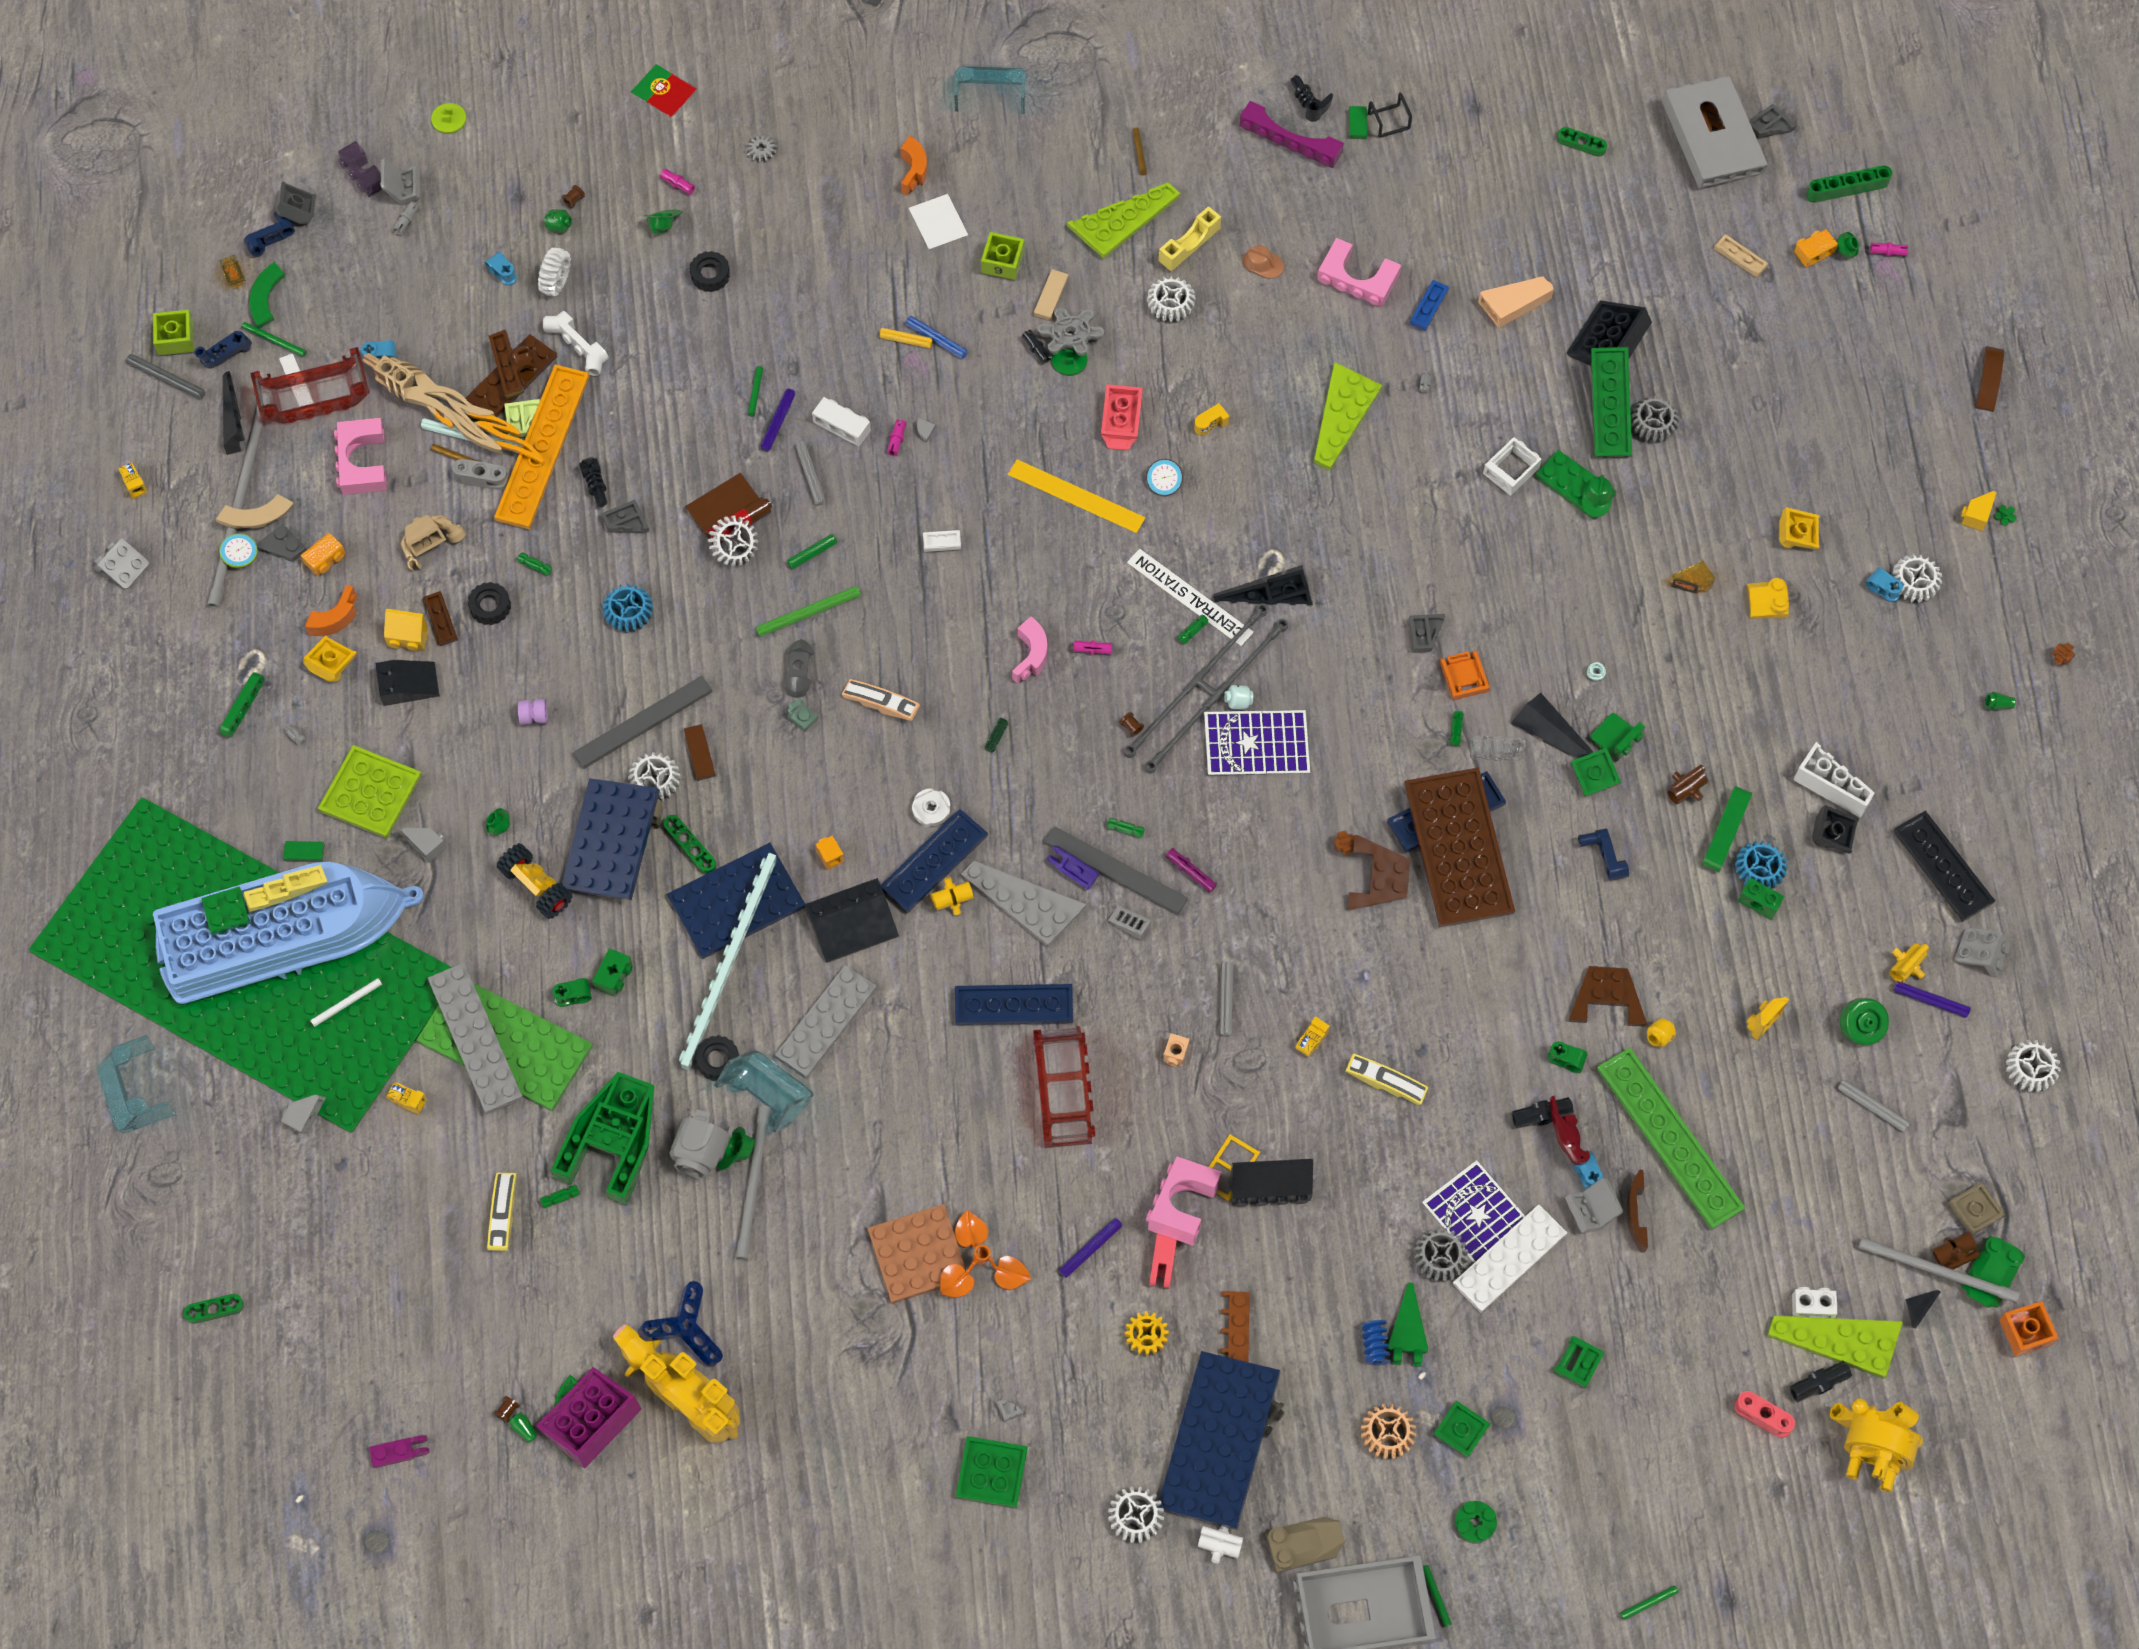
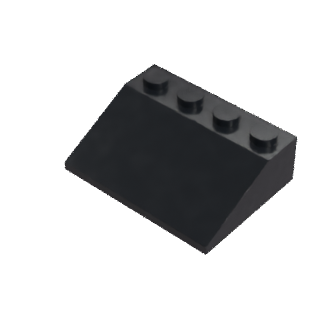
M1600 300L1570 346L1567 355L1591 366V348L1628 347L1630 358L1652 323L1646 307Z
M878 878L805 904L807 917L826 963L899 937Z
M1313 1159L1232 1163L1230 1176L1231 1205L1245 1207L1248 1204L1265 1206L1268 1203H1276L1277 1205H1285L1288 1202H1296L1297 1204L1308 1203V1201H1311L1313 1193Z

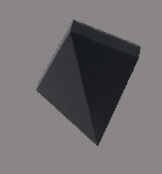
M1934 1290L1905 1299L1913 1328H1917L1941 1291Z

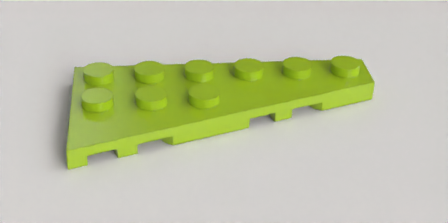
M1167 182L1150 189L1145 194L1134 195L1132 199L1122 200L1106 206L1089 216L1086 214L1076 221H1068L1067 227L1104 259L1180 198V192Z
M1334 362L1314 459L1315 464L1329 471L1382 389L1381 384Z
M1774 1316L1767 1336L1836 1362L1844 1360L1850 1367L1885 1379L1903 1321Z

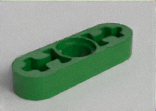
M1563 127L1558 132L1557 140L1562 145L1597 157L1603 156L1606 153L1607 143L1601 138L1569 127ZM1584 139L1587 143L1581 145L1578 143V140Z
M229 1294L189 1304L185 1307L183 1314L189 1323L197 1324L238 1314L244 1308V1301L237 1294ZM233 1300L237 1302L236 1308L230 1306ZM222 1302H224L226 1305V1311H224V1306L222 1305ZM212 1304L219 1305V1310L215 1314H211L208 1311ZM202 1307H204L205 1316L202 1313ZM194 1309L196 1310V1312H200L195 1314V1318H192L191 1315H189L192 1314V1310Z

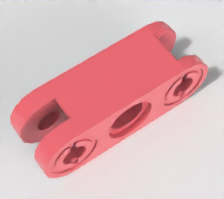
M1157 1233L1149 1286H1156L1157 1277L1165 1278L1163 1288H1170L1177 1240Z
M1742 1392L1735 1402V1410L1739 1415L1779 1438L1787 1437L1794 1429L1795 1420L1793 1416L1753 1392ZM1760 1411H1766L1769 1414V1418H1763Z

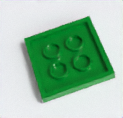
M967 1436L956 1498L1017 1509L1028 1446Z

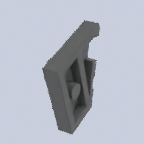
M1771 104L1749 121L1754 134L1758 138L1793 131L1796 128V125L1774 104Z
M635 500L601 513L609 532H649V527Z
M284 524L256 544L258 551L264 550L270 552L273 556L283 557L291 562H294L307 550Z
M1445 614L1409 616L1413 652L1432 651L1444 622Z

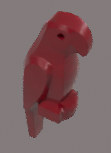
M1551 1096L1550 1107L1557 1142L1574 1165H1584L1590 1159V1153L1588 1150L1583 1151L1580 1148V1134L1576 1127L1578 1120L1575 1114L1561 1117L1558 1112L1555 1096Z

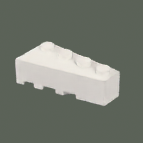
M1816 742L1800 765L1794 781L1861 818L1875 793L1860 779L1849 774L1845 766H1840L1833 760L1834 757L1829 752L1826 754L1821 749V745Z

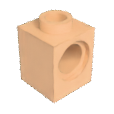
M1171 1033L1164 1052L1163 1061L1173 1067H1182L1190 1039ZM1173 1049H1178L1181 1051V1053L1175 1055L1171 1051Z

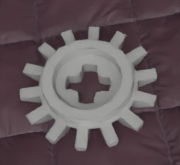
M757 135L755 136L756 140L751 138L749 141L752 143L746 144V146H749L746 148V152L750 151L748 157L753 155L752 160L758 158L759 162H761V159L768 161L767 157L773 158L771 153H777L773 149L777 148V145L773 144L775 140H770V136L764 139L765 135H762L761 139ZM763 144V147H766L763 149L764 151L757 149L759 145Z

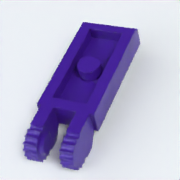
M1054 845L1053 850L1064 858L1060 861L1056 857L1049 855L1047 860L1086 889H1091L1100 872L1060 846Z

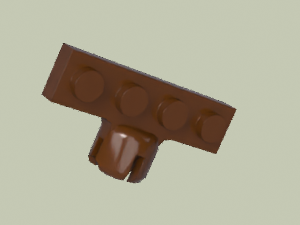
M506 330L489 335L506 398L509 399L524 393L519 373L521 370L535 364L534 359L532 360V351L526 345L512 349Z

